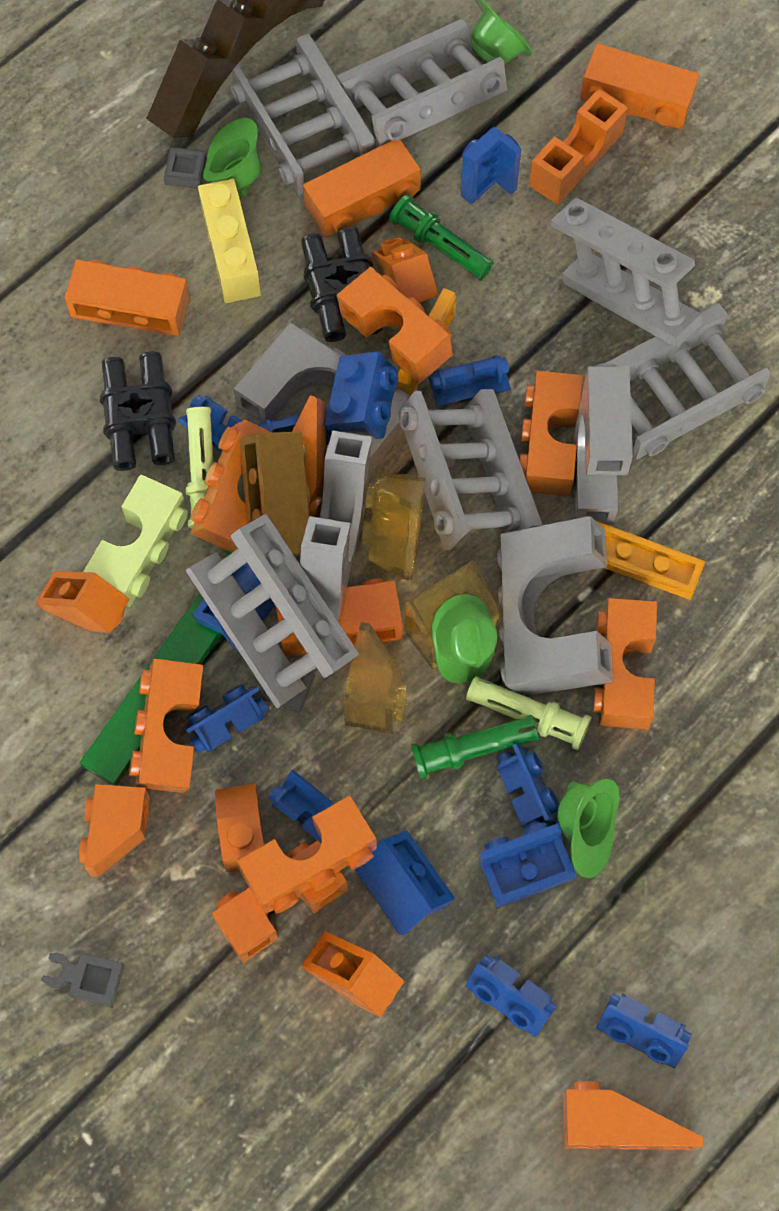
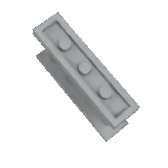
M462 19L336 75L354 107L357 109L365 105L373 114L371 117L378 147L390 141L404 139L507 91L504 60L499 57L482 65L472 54L469 26ZM459 62L468 71L450 79L442 69ZM428 76L436 86L419 94L410 84ZM397 91L405 100L390 108H386L379 98Z
M309 33L296 38L297 54L294 55V60L248 80L237 64L232 71L233 82L229 84L237 104H244L278 161V170L283 182L286 185L291 184L298 196L303 194L304 173L349 154L350 156L356 155V157H360L375 149L374 137ZM297 74L308 77L310 81L309 87L266 106L262 105L256 95V92ZM314 100L317 102L322 101L327 108L325 114L282 133H279L271 120ZM330 127L334 129L339 128L343 134V140L298 160L294 158L288 148L289 145Z
M577 197L550 221L552 227L574 238L578 259L562 273L565 285L676 348L702 325L701 313L679 302L677 282L695 266V261L692 258ZM592 249L601 253L603 259L592 254ZM620 264L630 269L632 275L621 270ZM649 280L661 286L662 292L650 286Z
M720 303L701 312L702 325L678 348L655 336L606 362L615 364L618 367H629L630 382L638 377L639 379H645L672 417L653 428L631 397V421L633 427L640 435L636 437L633 448L635 460L647 454L650 457L659 454L674 439L743 402L746 404L755 402L765 393V387L771 373L766 367L750 376L726 344L721 335L728 314ZM700 344L704 346L709 345L736 384L718 393L690 355V350ZM670 360L671 362H677L704 401L685 410L658 372V367Z
M494 389L480 390L464 409L428 410L422 391H414L398 411L399 424L404 430L434 519V527L440 536L444 550H451L470 531L469 529L503 527L506 533L542 526ZM467 425L474 443L440 444L434 426ZM479 458L486 477L452 479L445 460ZM491 492L498 512L464 514L457 494Z
M264 514L230 535L238 549L222 560L218 553L215 552L185 571L275 707L278 708L306 689V686L300 679L301 677L318 668L322 676L326 678L356 658L359 653L267 514ZM248 563L261 584L245 595L232 576V573ZM271 597L284 619L270 629H267L255 608ZM294 633L308 654L291 664L277 643Z

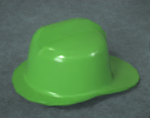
M475 0L482 11L481 17L471 32L472 48L478 57L487 63L501 57L505 65L519 54L526 56L532 54V50L525 39L512 26L501 19L485 0Z
M236 119L224 126L211 141L203 177L207 182H218L234 178L240 197L247 195L251 183L262 171V163L256 149L258 126L252 119Z
M469 594L452 596L444 601L435 612L431 624L432 640L440 674L449 682L462 684L471 682L475 676H481L489 667L497 643V629L486 604L477 596Z
M608 778L597 780L592 785L570 782L557 812V823L560 824L562 832L571 842V858L574 868L581 877L589 879L598 876L605 868L613 846L615 819L620 796L618 786L613 780Z

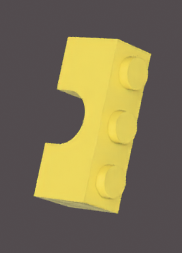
M235 179L199 185L198 191L202 213L213 249L224 303L261 296L258 270Z

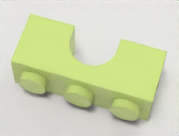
M141 474L121 506L126 522L142 530L139 538L127 546H115L101 540L83 571L98 574L130 599L126 605L128 607H131L136 596L140 598L145 593L150 582L149 574L155 563L160 564L164 560L169 549L168 540L174 530L179 531L183 527L188 514L181 492Z

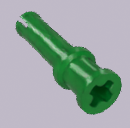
M404 195L393 208L389 218L392 224H400L414 234V240L417 242L430 243L451 260L476 276L478 280H483L492 269L494 264L492 259L484 256L465 240L440 224L438 215L435 212L428 213L414 203V197L411 195ZM410 215L413 216L414 218H416L418 221H415L414 219H412V218L410 217ZM448 242L451 243L453 246H455V247L458 248L460 251H462V252L465 253L467 256H469V258H466L464 255H462L461 253H459L457 250H455L454 248H452V247H451L450 245H448L447 243H448Z
M532 715L457 738L455 734L447 733L444 734V739L421 746L418 743L411 744L420 779H427L429 773L452 767L454 770L461 769L460 766H464L463 761L510 748L514 744L521 745L531 741H539L537 729L519 733V730L535 725Z

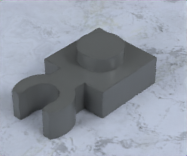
M61 953L49 954L48 959L53 963L62 964L63 969L62 973L55 978L43 975L42 981L47 986L62 988L70 984L69 996L71 998L113 1008L125 967L122 962L81 953L78 964L75 965Z

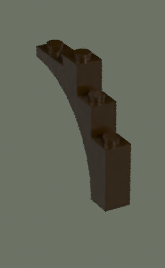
M217 0L201 37H196V40H179L146 119L173 138L193 136L219 88L251 48L274 27L290 16L306 9L322 7L325 0Z

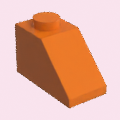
M54 571L35 605L88 631L111 633L122 621L124 609L130 599L94 572Z
M256 783L215 790L216 819L222 861L226 872L240 870L237 860L265 845Z
M324 931L301 965L305 971L347 1000L380 1018L387 1007L393 1002L395 995L405 982L374 953Z

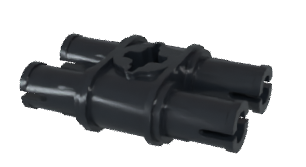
M346 227L338 232L337 237L343 257L341 259L328 261L321 234L311 233L301 239L307 265L303 277L309 285L312 298L310 305L312 310L319 314L324 338L327 342H337L346 337L337 294L370 266L373 267L371 258L364 254L357 227ZM383 327L376 330L372 335L381 332Z
M148 351L139 356L142 384L128 387L124 360L120 357H109L102 360L104 390L100 395V403L104 408L105 417L103 434L110 440L113 466L117 471H128L136 467L133 440L135 436L149 435L153 464L167 465L175 461L172 431L176 426V419L172 416L170 400L172 388L165 382L163 361L159 352Z

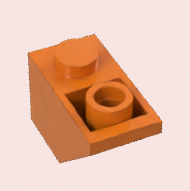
M396 237L382 242L381 248L371 251L381 275H388L396 283L399 291L407 298L413 297L420 303L439 296L427 253L406 239L402 240L401 237Z
M95 784L93 797H87L85 804V822H90L88 838L81 839L79 848V862L84 863V868L90 876H101L145 840L150 797L146 788Z

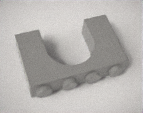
M289 323L235 386L236 406L261 423L266 422V420L271 421L290 398L300 390L315 385L333 387L340 356L347 355L337 348L330 349L322 344L310 330L306 328L299 329L292 323ZM395 388L390 409L391 417L387 423L384 438L375 439L365 429L343 431L372 437L370 474L404 433L399 424L398 411L409 399V396L401 389Z
M603 363L597 366H588L573 435V444L577 445L574 471L575 519L591 516L594 520L601 523L614 525L618 512L617 475H628L633 459L629 367H618L615 364Z
M332 430L325 456L320 518L309 516L301 544L300 565L336 620H339L367 508L372 437Z
M591 516L501 534V549L497 552V560L502 571V586L499 587L498 596L503 608V623L500 625L499 632L501 642L504 645L505 661L501 663V676L505 686L523 696H531L612 683L611 643L597 631L558 638H544L538 635L534 624V610L537 600L551 582L565 575L607 567L605 529Z

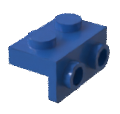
M494 126L479 140H472L462 154L461 197L470 204H473L495 183L499 184L510 194L517 190L521 148L512 136L503 134Z
M380 352L340 356L324 426L331 432L332 430L343 432L365 429L375 439L384 438L387 423L391 417L390 409L394 390L398 384V370Z
M547 822L538 823L523 831L525 836L509 841L508 837H500L484 845L485 850L480 852L478 863L496 908L576 879V872L561 839L562 829L559 823L549 827Z

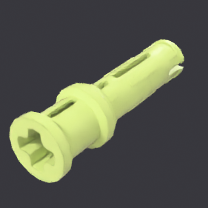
M209 407L186 409L191 482L187 484L186 495L190 496L191 514L198 500L205 497L208 485L205 484V478L213 464L211 408ZM190 519L188 520V528H192L194 521Z
M479 676L473 678L466 696L468 701L483 705L517 720L532 715L535 723L534 727L537 728L540 736L546 738L548 735L566 741L572 744V749L577 751L583 743L592 719L589 715L580 717L560 708L559 703L554 701L552 703L548 702L547 705L512 690L481 679Z

